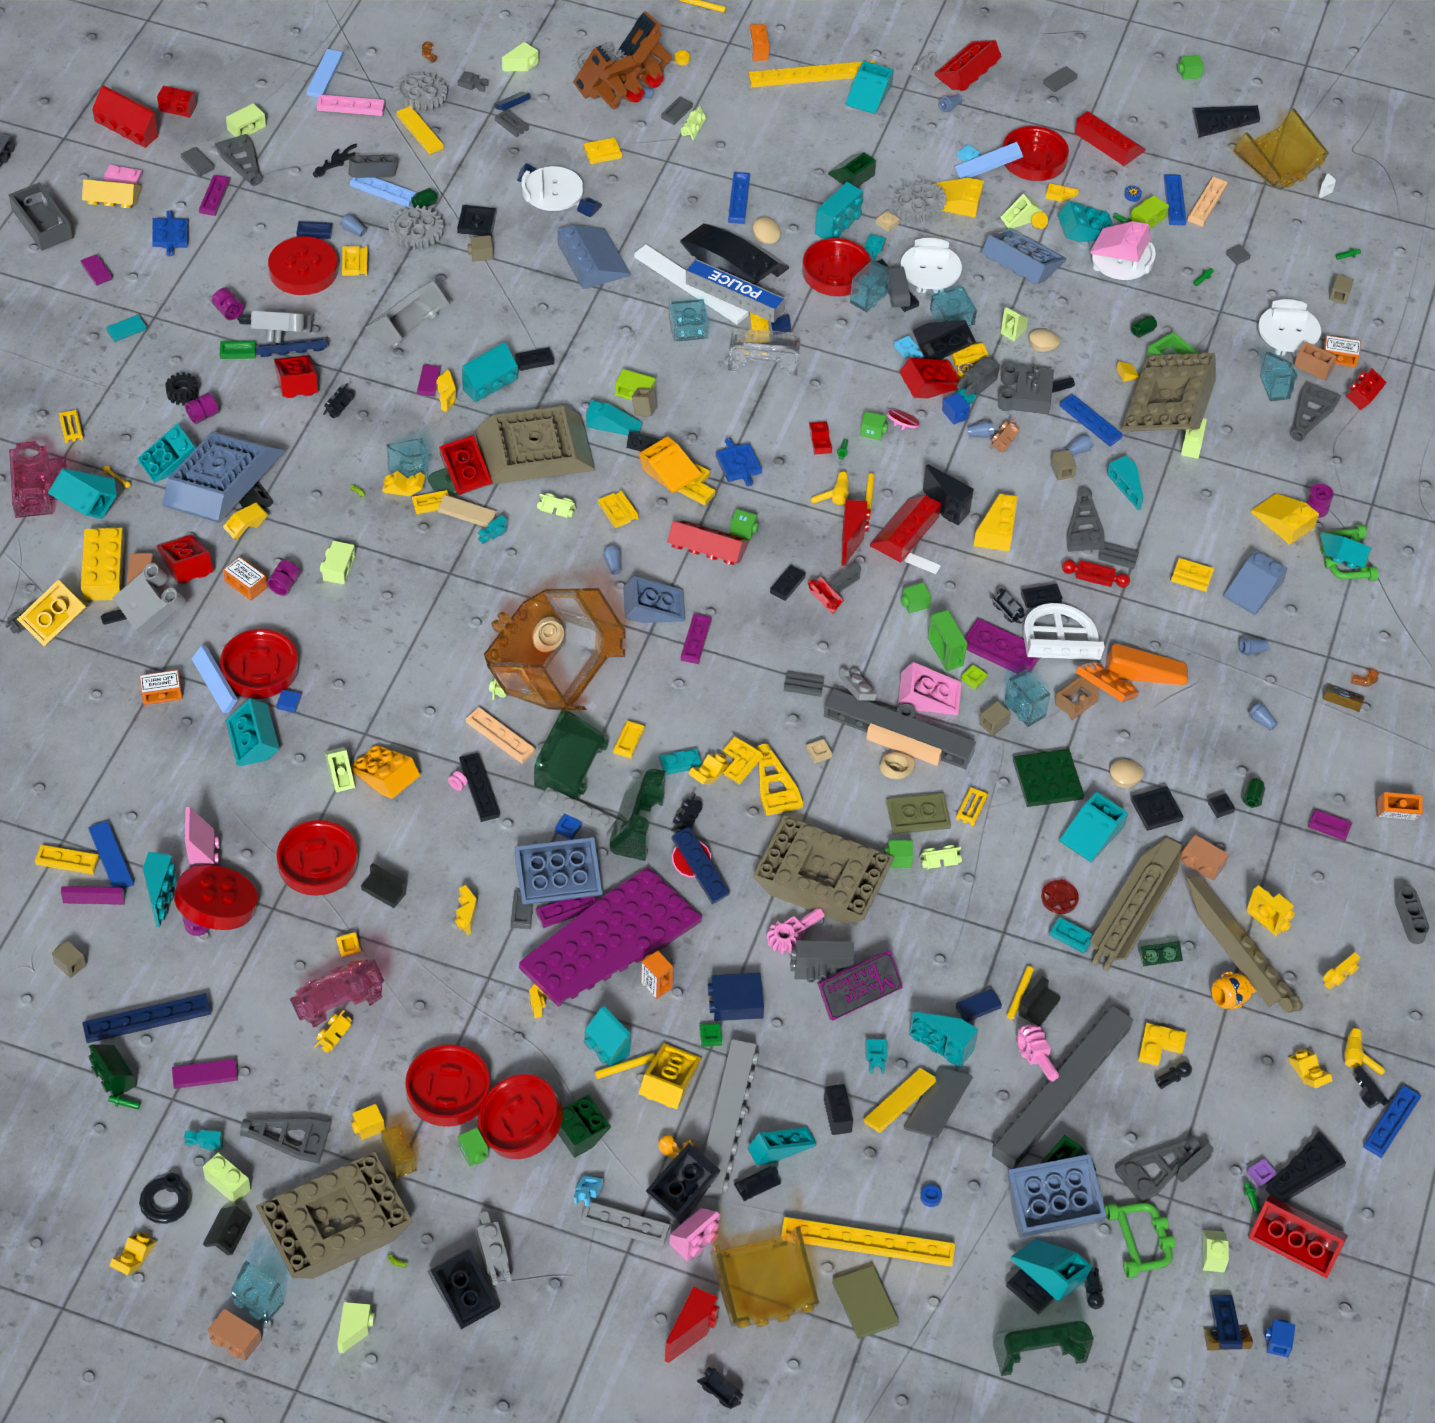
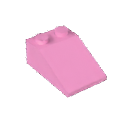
M1132 221L1103 228L1090 252L1094 255L1139 262L1151 239L1149 224Z
M913 662L901 672L898 704H910L917 711L958 715L962 682Z
M186 807L185 844L190 868L201 865H219V853H216V849L219 848V837H215L214 828L193 809Z

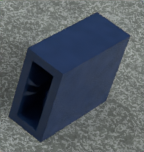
M761 973L711 975V983H707L708 996H712V1001H709V1012L713 1013L714 1021L763 1019L764 1001Z

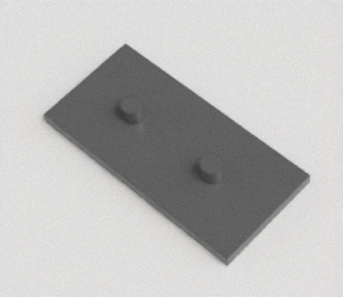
M939 1067L934 1075L936 1083L923 1094L905 1124L904 1129L938 1138L973 1078L972 1075Z

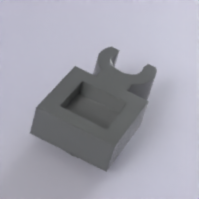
M466 71L463 72L457 81L458 86L469 90L477 88L479 91L484 92L485 86L488 87L487 79H479V75Z

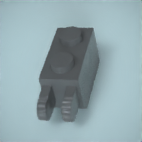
M988 356L984 357L965 372V377L958 382L957 388L961 390L966 387L965 393L968 396L973 393L979 395L997 380L1000 364Z

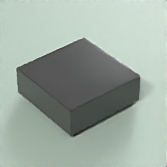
M1241 245L1227 250L1226 253L1236 265L1249 260L1251 256Z

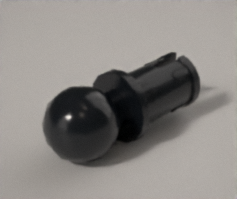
M1182 1061L1177 1064L1176 1068L1170 1067L1169 1071L1155 1077L1156 1082L1160 1081L1157 1086L1160 1089H1164L1175 1081H1181V1077H1188L1192 1073V1066L1190 1063Z
M1092 1267L1086 1278V1292L1090 1294L1087 1303L1090 1308L1096 1310L1103 1307L1104 1297L1100 1294L1103 1291V1287L1100 1286L1099 1269L1095 1267V1271H1093Z

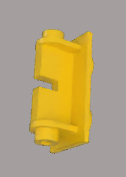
M344 1010L339 1015L335 1013L328 1021V1024H330L327 1030L323 1028L317 1035L316 1039L319 1041L315 1044V1048L320 1044L324 1052L332 1051L340 1041V1038L335 1033L342 1037L351 1027L352 1020L347 1016L345 1018L342 1016L345 1012Z

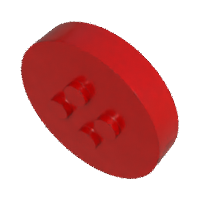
M1041 126L1021 127L1009 133L1004 140L1003 147L1015 142L1020 147L1023 157L1004 165L1012 174L1030 181L1050 180L1060 175L1067 166L1068 144L1060 134L1049 128Z
M314 237L287 239L278 244L271 251L268 258L269 276L273 284L280 290L293 295H311L321 292L335 281L338 274L336 252L328 243Z
M842 238L820 240L812 244L804 254L803 277L806 283L819 293L829 296H848L863 289L869 281L871 271L870 256L863 247L853 241Z
M253 629L238 634L225 645L220 657L221 672L233 692L247 698L262 699L280 694L282 690H286L294 682L298 673V658L294 644L285 635L269 629Z
M314 820L293 827L282 837L277 848V865L282 880L293 890L306 895H326L341 889L353 878L358 866L357 846L354 838L344 827L330 821Z
M216 865L196 866L183 872L178 879L174 894L175 905L184 917L197 925L215 930H232L246 925L252 919L258 901V894L254 885L245 876L229 868Z
M440 1045L430 1048L421 1053L411 1063L407 1071L405 1081L407 1100L413 1112L430 1124L443 1127L464 1124L478 1116L481 1104L490 1091L488 1068L482 1058L468 1048L458 1045Z
M530 1074L511 1076L494 1086L486 1095L478 1114L479 1132L488 1146L498 1155L508 1159L529 1158L544 1150L559 1132L563 1119L562 1102L554 1089L542 1078Z

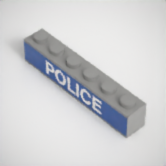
M696 259L686 271L687 285L774 323L785 311L784 297Z

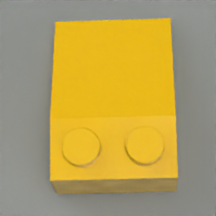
M962 178L937 182V186L941 185V188L944 189L947 199L944 210L940 211L976 218L983 194V180Z
M1277 493L1251 510L1254 516L1289 545L1314 529L1319 513L1307 503Z
M58 579L17 620L45 647L71 624L87 606Z
M663 1043L644 1074L639 1095L662 1103L667 1107L678 1109L702 1058Z

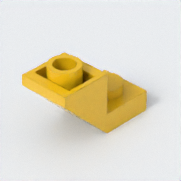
M446 370L443 375L438 377L437 385L438 393L441 394V410L448 412L456 402V388L450 371Z
M396 471L385 477L382 491L389 494L411 496L422 490L425 475L419 472L407 478L399 471Z
M254 503L235 512L223 527L233 539L238 540L249 526L258 528L268 514L258 503Z
M720 753L708 754L700 767H692L688 774L703 785L712 784L730 766V763Z
M464 885L459 888L458 901L462 907L456 910L455 923L460 930L463 929L469 935L471 934L477 912V899L469 888Z
M535 984L529 990V999L534 1018L542 1017V1009L545 1008L544 998L548 996Z
M1301 1049L1288 1057L1289 1062L1305 1085L1316 1089L1333 1081L1331 1073L1320 1069L1315 1053Z
M138 1232L128 1237L123 1253L112 1258L110 1267L126 1275L136 1272L156 1246L157 1241L151 1239L150 1235L143 1232Z

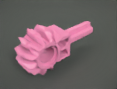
M816 908L800 920L793 916L782 924L777 921L775 925H771L766 937L769 947H773L774 952L779 950L781 954L784 951L791 954L792 948H796V940H803L805 938L806 929L824 918L823 910Z
M1030 1024L1018 1029L1016 1038L1019 1047L1018 1051L1021 1052L1022 1057L1026 1058L1030 1065L1039 1064L1051 1082L1058 1079L1059 1073L1048 1058L1051 1047L1045 1039V1033L1042 1032L1041 1027Z

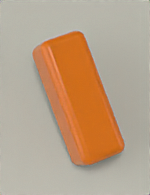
M1120 644L1112 645L1106 657L1105 670L1117 674L1120 680L1185 685L1188 682L1187 664L1182 661Z

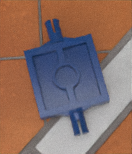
M171 210L170 215L169 211L166 212V218H153L152 245L153 247L166 248L167 256H169V252L173 256V249L187 248V219L173 218L174 213Z
M728 438L725 439L727 448L717 451L716 458L727 481L743 479L747 487L749 485L752 486L753 481L750 477L762 474V467L750 443L734 445L732 438H729V440Z

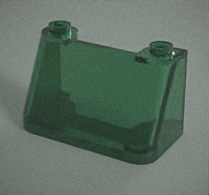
M562 710L536 759L534 787L545 791L549 787L578 801L581 794L584 795L586 792L587 784L585 783V777L597 753H602L603 750L606 751L609 740L607 735L573 713Z
M650 769L626 790L609 841V848L612 853L646 861L649 822L645 817L639 815L641 810L651 812V808L656 804L663 806L666 771Z
M1063 1320L999 1331L995 1334L993 1347L1001 1376L1012 1375L1015 1363H1020L1019 1353L1060 1346L1062 1356L1069 1354L1074 1357L1076 1364L1086 1363L1094 1338L1087 1323Z

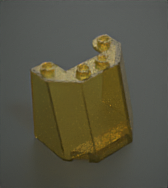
M1294 108L1291 109L1280 127L1262 137L1253 140L1248 132L1244 133L1233 150L1239 158L1270 185L1279 190L1285 187L1290 188L1295 182H1301L1306 179L1310 172L1325 163V158L1329 154Z
M800 1226L795 1227L791 1234L725 1250H720L719 1244L714 1245L710 1255L731 1327L737 1326L739 1329L756 1324V1327H762L775 1319L778 1322L790 1320L792 1315L814 1311V1308L819 1304Z

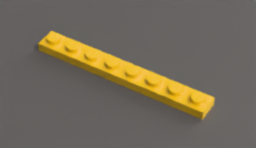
M875 60L867 61L876 64ZM863 61L748 72V78L751 88L849 79L856 77Z
M784 1217L781 1240L950 1267L953 1265L955 1243Z

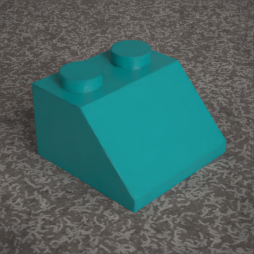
M1321 532L1320 536L1325 555L1331 557L1333 562L1338 564L1345 562L1346 567L1355 570L1356 567H1365L1371 547L1343 536Z
M603 1006L586 1027L584 1043L590 1050L593 1049L597 1053L599 1060L603 1064L606 1063L610 1067L618 1064L630 1055L631 1033Z

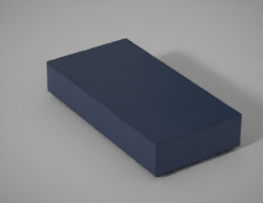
M521 91L494 103L495 108L505 111L529 100L530 94Z
M298 221L296 235L297 237L331 239L333 225L332 223Z
M993 989L956 1003L958 1012L966 1022L1002 1007Z

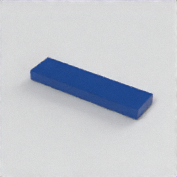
M734 172L728 223L745 224L750 173Z
M1164 174L1166 203L1169 205V225H1186L1181 175Z
M1072 394L1060 402V407L1109 447L1122 439L1123 434L1075 395Z
M108 821L88 827L111 886L122 887L123 889L134 886Z
M1403 1085L1365 1142L1363 1148L1382 1158L1422 1095Z

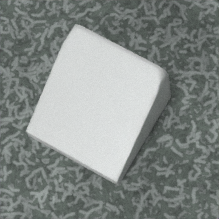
M1330 174L1326 175L1322 183L1319 198L1333 192L1336 180Z

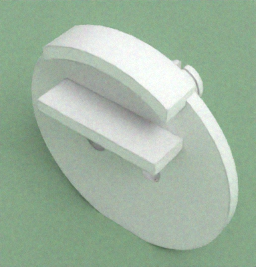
M550 166L539 168L531 174L530 171H526L522 177L521 184L524 199L531 205L543 210L560 211L568 209L574 205H579L583 196V182L575 172L563 167Z
M938 238L915 240L914 247L903 255L900 267H904L907 281L917 286V292L921 293L922 288V293H925L927 289H933L934 293L938 294V290H940L939 294H942L944 288L950 287L959 279L962 264L959 257L948 249L949 242Z
M1149 242L1139 262L1093 254V269L1119 280L1139 278L1146 273L1148 274L1153 268L1156 255L1155 248Z
M1292 299L1276 300L1272 302L1271 308L1261 316L1258 325L1259 333L1267 344L1275 348L1277 355H1280L1282 351V356L1286 352H1292L1294 356H1297L1298 351L1305 342L1315 346L1319 341L1321 335L1320 324L1311 313L1306 311V303Z

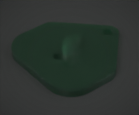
M445 468L435 471L428 476V483L434 491L447 490L449 495H458Z

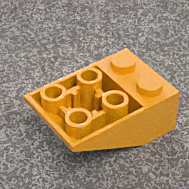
M668 436L638 454L643 471L671 493L680 490L702 476L701 472L680 446Z
M380 745L371 747L365 755L358 758L350 766L351 771L379 794L391 799L420 777L412 757Z

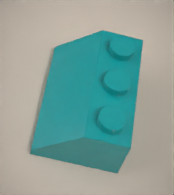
M505 342L462 365L463 391L475 402L486 398L493 392L518 379V366Z
M249 698L226 719L237 766L267 761L280 750L268 704Z

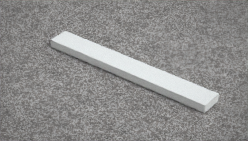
M644 245L634 253L636 259L738 325L748 316V311L687 285L686 270L648 245Z

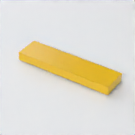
M411 106L396 111V116L429 155L444 149L442 142L415 110H411Z
M919 1068L865 1117L864 1123L881 1133L936 1083L935 1076Z

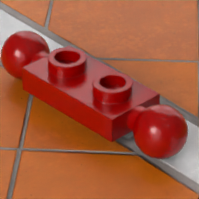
M1066 560L1062 564L1064 573H1077L1076 579L1112 587L1113 582H1116L1121 588H1125L1130 584V577L1125 573L1115 575L1116 569L1082 560H1080L1079 566L1073 560Z

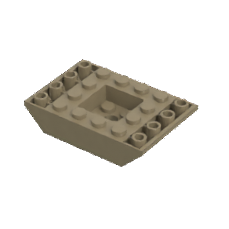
M1215 353L1148 356L1122 430L1134 432L1200 429L1216 381Z
M565 406L492 415L475 429L479 450L492 484L594 471L582 417ZM531 438H537L538 440L532 441V440H530V439H531Z
M784 815L753 874V878L771 896L810 911L821 908L825 917L846 924L865 919L893 863L894 857ZM820 874H824L828 878L825 880H821L817 876Z
M375 1152L256 1206L292 1278L314 1279L393 1242L412 1223L406 1208ZM334 1219L341 1221V1224L337 1227L329 1225Z

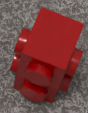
M163 85L157 95L159 111L190 118L196 108L194 92Z
M1373 368L1367 372L1364 370L1357 377L1358 381L1350 385V391L1346 395L1359 410L1369 405L1387 383Z

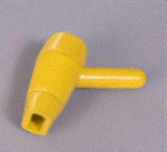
M839 472L834 489L811 497V502L815 504L832 498L834 504L844 505L845 500L849 496L847 473Z
M1353 1028L1348 1034L1345 1047V1065L1349 1068H1357L1363 1062L1379 1075H1383L1385 1069L1363 1053L1362 1031Z

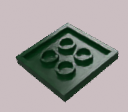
M1070 749L1013 756V764L1027 807L1083 800L1084 793Z

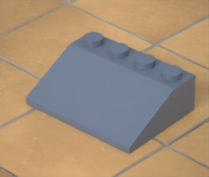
M571 225L558 229V246L582 289L630 276L628 268L604 228Z
M1013 228L989 234L981 252L989 260L999 262L1002 267L1010 268L1016 275L1028 278V281L1033 284L1046 281L1067 259Z
M594 837L515 847L514 856L522 905L602 896Z
M1091 1154L1008 1170L1013 1214L1019 1238L1100 1223L1107 1217Z

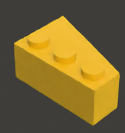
M999 494L976 530L973 546L1010 551L1018 496Z

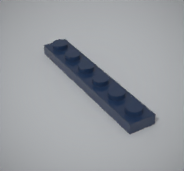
M205 993L84 1021L82 1024L86 1043H91L211 1015Z

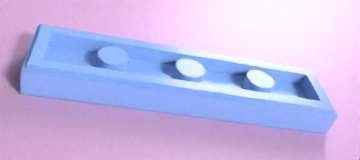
M331 49L326 50L307 89L308 96L319 98V94L325 95L343 57V52Z
M1015 142L957 165L955 168L960 179L972 178L1022 158L1023 155L1018 143Z
M375 177L352 178L350 181V186L406 207L412 205L411 197L416 194L414 191Z
M200 646L192 661L222 712L229 713L238 699L208 648Z

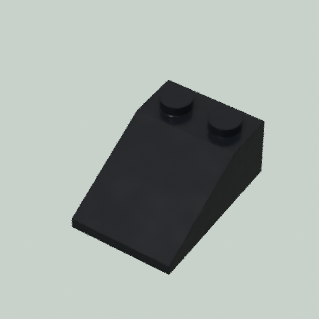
M966 320L927 323L912 330L925 359L941 360L976 343Z
M927 464L923 491L928 497L941 503L940 514L943 518L959 526L970 513L974 489Z
M688 1143L646 1189V1193L681 1225L696 1208L721 1170Z
M470 1249L458 1253L427 1271L439 1295L461 1330L500 1308Z

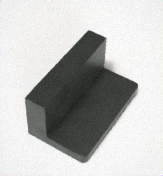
M257 481L239 503L243 508L254 503L270 507L273 501Z
M373 863L370 865V875L361 885V890L395 908L406 895L405 882Z
M1043 976L1022 1002L1019 1016L1038 1027L1043 1024L1060 1001V996L1048 990L1049 980Z
M237 1206L220 1209L203 1245L205 1247L216 1246L226 1255H233L251 1217Z

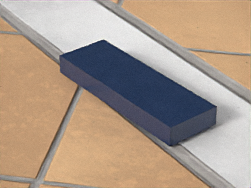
M1211 1295L1210 1304L1219 1348L1242 1349L1243 1342L1233 1296Z

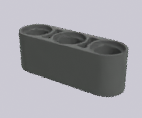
M393 155L352 156L349 160L348 175L353 178L393 177L396 174L397 158Z
M886 267V282L892 308L909 307L910 293L904 267Z
M1402 886L1396 897L1395 905L1408 940L1413 944H1421L1424 942L1429 931V923L1417 891L1412 886Z

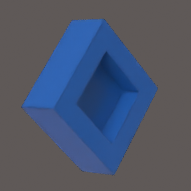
M282 690L276 704L277 709L296 713L301 700V693Z
M564 814L555 827V832L573 840L582 827V821Z

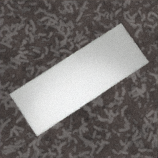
M909 553L905 559V562L934 574L941 567L939 564Z

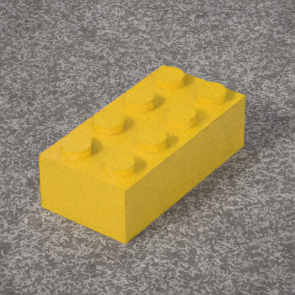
M122 528L84 529L81 590L84 601L113 600V597L122 590L125 547Z

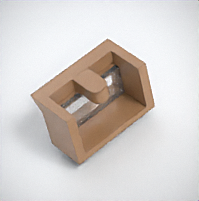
M1080 676L1078 679H1074L1067 687L1057 692L1056 706L1066 712L1070 719L1073 720L1098 702L1099 687Z

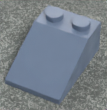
M1256 550L1246 561L1224 594V598L1255 615L1284 582L1288 568Z
M633 576L624 586V612L626 619L640 623L683 622L685 620L683 589Z

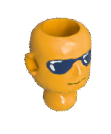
M1223 973L1211 986V995L1216 1005L1230 1010L1242 1007V1004L1249 1001L1252 993L1257 992L1247 977L1240 973Z

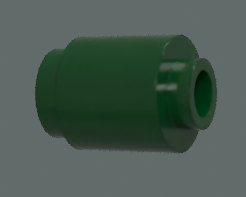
M427 188L414 194L411 197V202L414 208L417 205L421 209L423 206L429 207L436 204L437 194L434 190Z
M1146 315L1132 322L1131 332L1134 336L1140 338L1154 331L1157 327V321L1153 316Z
M1253 778L1246 784L1242 800L1248 807H1259L1262 804L1265 792L1264 782Z

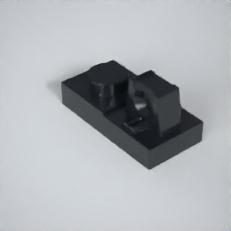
M1359 1065L1353 1070L1357 1074L1355 1080L1362 1088L1366 1086L1369 1089L1361 1097L1365 1105L1369 1109L1380 1103L1385 1106L1389 1102L1364 1069Z

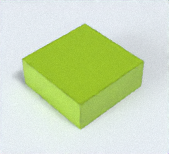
M972 665L961 676V681L977 690L987 680L988 674Z

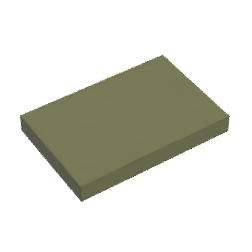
M944 793L886 798L893 834L951 829Z
M873 1266L833 1279L832 1283L857 1339L898 1326L899 1321Z

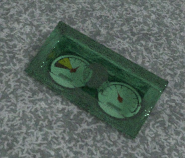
M1180 941L1138 947L1143 966L1183 961Z

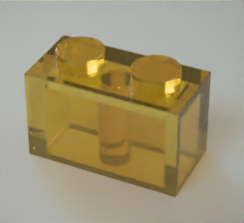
M398 1124L381 1130L382 1144L396 1178L417 1171L416 1158L402 1125Z

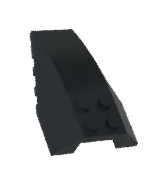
M703 223L680 240L685 249L692 256H695L697 260L754 285L770 273L779 277L789 269L787 264L765 249L728 231Z

